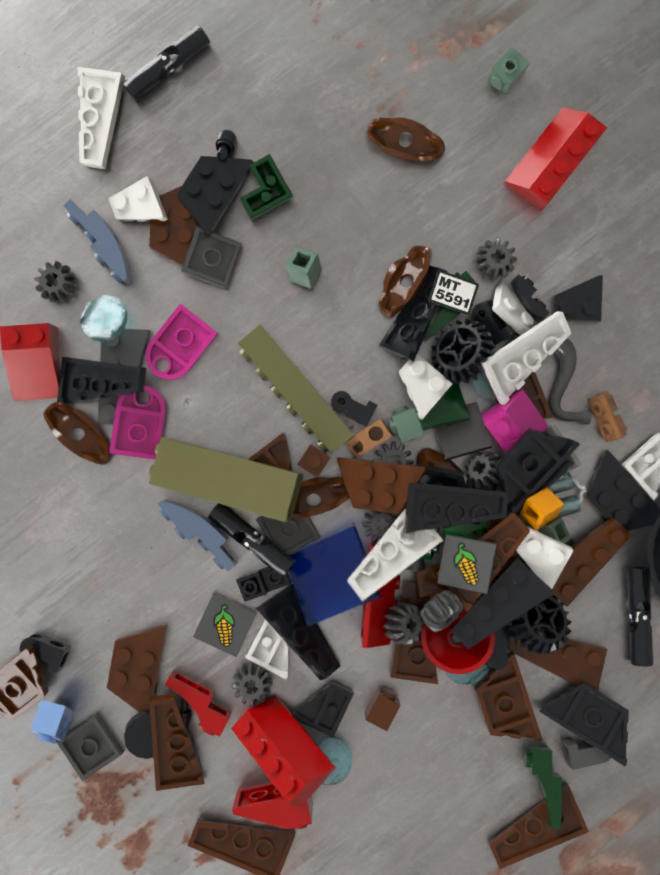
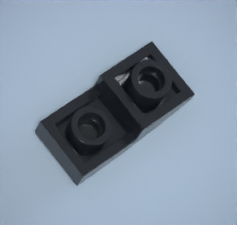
M518 274L510 282L512 289L527 312L539 323L550 312L545 309L546 305L541 300L531 297L537 290L533 286L532 280L526 276L521 277Z
M268 566L236 579L244 602L266 595L270 591L292 583L289 573L282 578Z

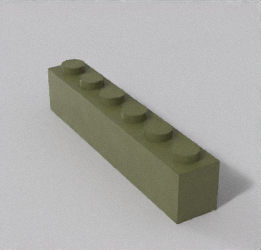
M258 325L238 342L242 347L239 350L240 354L247 362L251 359L257 365L254 369L262 380L268 378L273 384L269 388L278 398L283 396L287 400L288 404L285 407L293 416L298 414L304 420L301 426L309 435L313 432L319 438L316 443L324 453L329 450L332 454L354 435L261 325Z

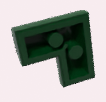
M270 154L249 165L260 187L240 197V201L252 221L292 199L293 195Z

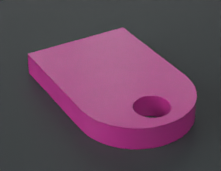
M179 304L148 344L146 349L147 365L160 378L166 380L180 379L192 369L218 336V333L182 304ZM161 359H167L169 362V368L165 372H160L157 369V363Z
M144 385V391L149 394V401L146 404H139L136 400V394L119 396L116 403L109 453L155 460V448L162 437L165 417V403L159 392Z

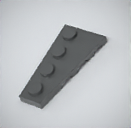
M102 328L100 362L140 367L151 331L143 329ZM119 396L99 399L98 423L113 424Z

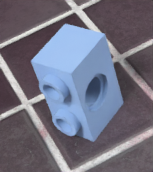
M41 700L30 731L37 733L36 738L44 742L56 744L57 740L64 741L74 712L66 706Z

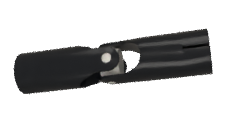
M194 25L159 53L155 59L146 63L122 82L123 86L135 101L139 100L158 85L166 75L175 71L210 43L208 36L200 25ZM176 54L178 57L175 62H172L169 55Z
M218 503L208 516L210 521L282 578L286 576L296 563L295 559L262 535L228 506Z
M643 566L627 567L631 664L648 667L653 665L652 626L650 624V568ZM640 602H642L644 610L637 609Z

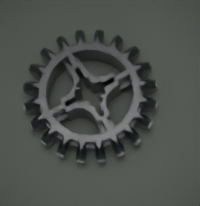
M465 319L463 323L456 320L455 326L448 324L446 331L440 330L442 335L440 338H434L437 344L431 346L434 353L430 357L434 361L432 363L433 367L446 380L453 381L459 385L462 381L469 384L471 377L474 380H478V373L485 374V370L480 362H486L489 356L494 355L492 350L496 346L493 342V336L484 325L482 326L475 320L471 322ZM467 337H476L477 341H468ZM450 361L457 362V363H458V366H457V367H451V366L449 365V362H450Z
M553 595L511 621L512 626L509 630L515 632L516 635L513 639H520V647H527L528 652H536L539 655L550 654L561 649L563 644L569 640L567 635L572 632L567 627L572 622L567 619L569 611H564V604L562 602L559 603L558 598Z

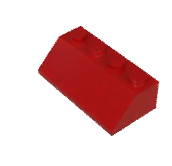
M562 108L504 183L539 211H542L608 127L588 112Z
M369 542L368 554L377 543ZM400 575L395 576L364 600L360 635L362 648L390 645L391 638L385 635L387 629L383 626L387 622V618L384 615L390 614L389 607H393L398 603V599H394L395 589H400Z
M276 695L248 709L231 728L289 805L303 806L336 768Z

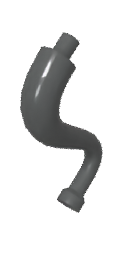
M567 338L554 352L559 357L560 370L551 394L550 408L552 414L560 420L589 425L591 422L590 410L566 412L560 406L561 398L574 374L577 362L575 347Z

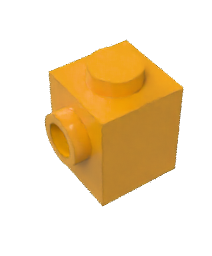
M546 487L526 500L520 515L537 531L558 517L564 503Z

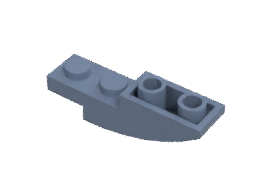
M70 199L63 205L69 211L66 216L76 226L81 223L86 229L83 233L93 242L90 246L95 252L93 257L103 267L107 264L112 269L109 274L119 284L124 281L130 286L132 284V276L129 263L114 232L95 210L87 216Z
M162 500L158 503L161 508L159 510L161 515L167 521L171 519L177 526L175 528L177 534L182 539L187 538L188 541L197 535L199 537V545L205 551L210 550L215 556L213 558L214 562L221 570L225 568L228 572L238 563L223 546L229 537L207 517L188 506L174 501Z

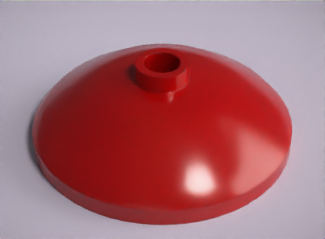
M464 607L459 617L454 620V623H451L441 631L433 632L425 623L422 624L421 628L424 631L421 632V643L426 656L437 668L451 674H468L476 671L488 661L495 645V632L470 649L462 642L456 643L453 641L452 636L454 634L450 631L467 613Z

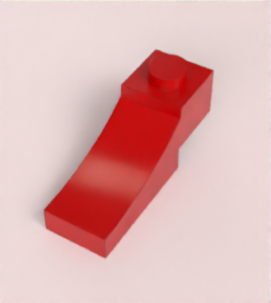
M173 670L165 686L179 694L193 708L200 719L198 726L202 727L205 733L220 737L232 712L212 702L215 692Z

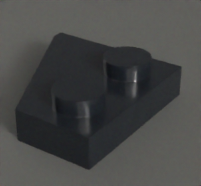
M603 275L594 277L553 296L552 314L557 311L563 312L566 321L600 322L602 315Z
M331 681L297 708L292 715L297 721L334 737L354 695V691Z

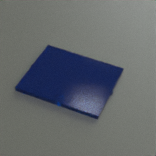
M356 526L290 555L296 560V563L289 571L307 627L381 597L378 589L362 601L347 582L349 577L366 558Z

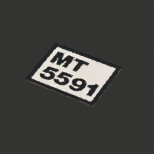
M438 269L428 301L470 315L479 284Z

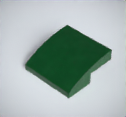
M452 381L449 389L422 420L420 419L423 431L445 424L450 426L470 420L459 384Z

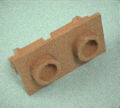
M606 391L588 399L605 442L622 439L627 435V427H625L621 415L614 416L613 414L614 411L618 410L613 394L610 395L609 391Z

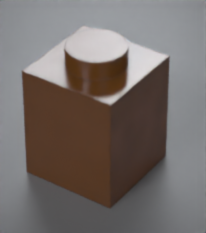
M310 444L297 465L318 478L331 457Z
M377 688L365 711V720L388 731L401 706L399 698H397L398 695L390 689L385 688L383 691Z

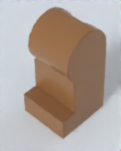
M379 418L345 444L356 459L393 435L382 418Z

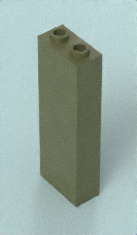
M161 437L157 443L155 462L149 470V484L282 522H291L304 474L171 438Z

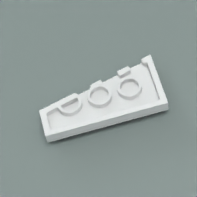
M77 67L78 76L80 77V86H78V97L80 98V110H78L79 120L81 121V131L79 132L80 163L83 166L106 169L123 89L122 82H124L125 76L120 72Z
M555 312L495 352L494 355L489 356L486 362H480L499 404L505 405L510 400L509 396L525 384L524 380L532 372H536L542 366L541 362L548 355H552L569 337L571 330L563 312Z
M406 508L347 580L362 601L443 541L435 529L404 533Z

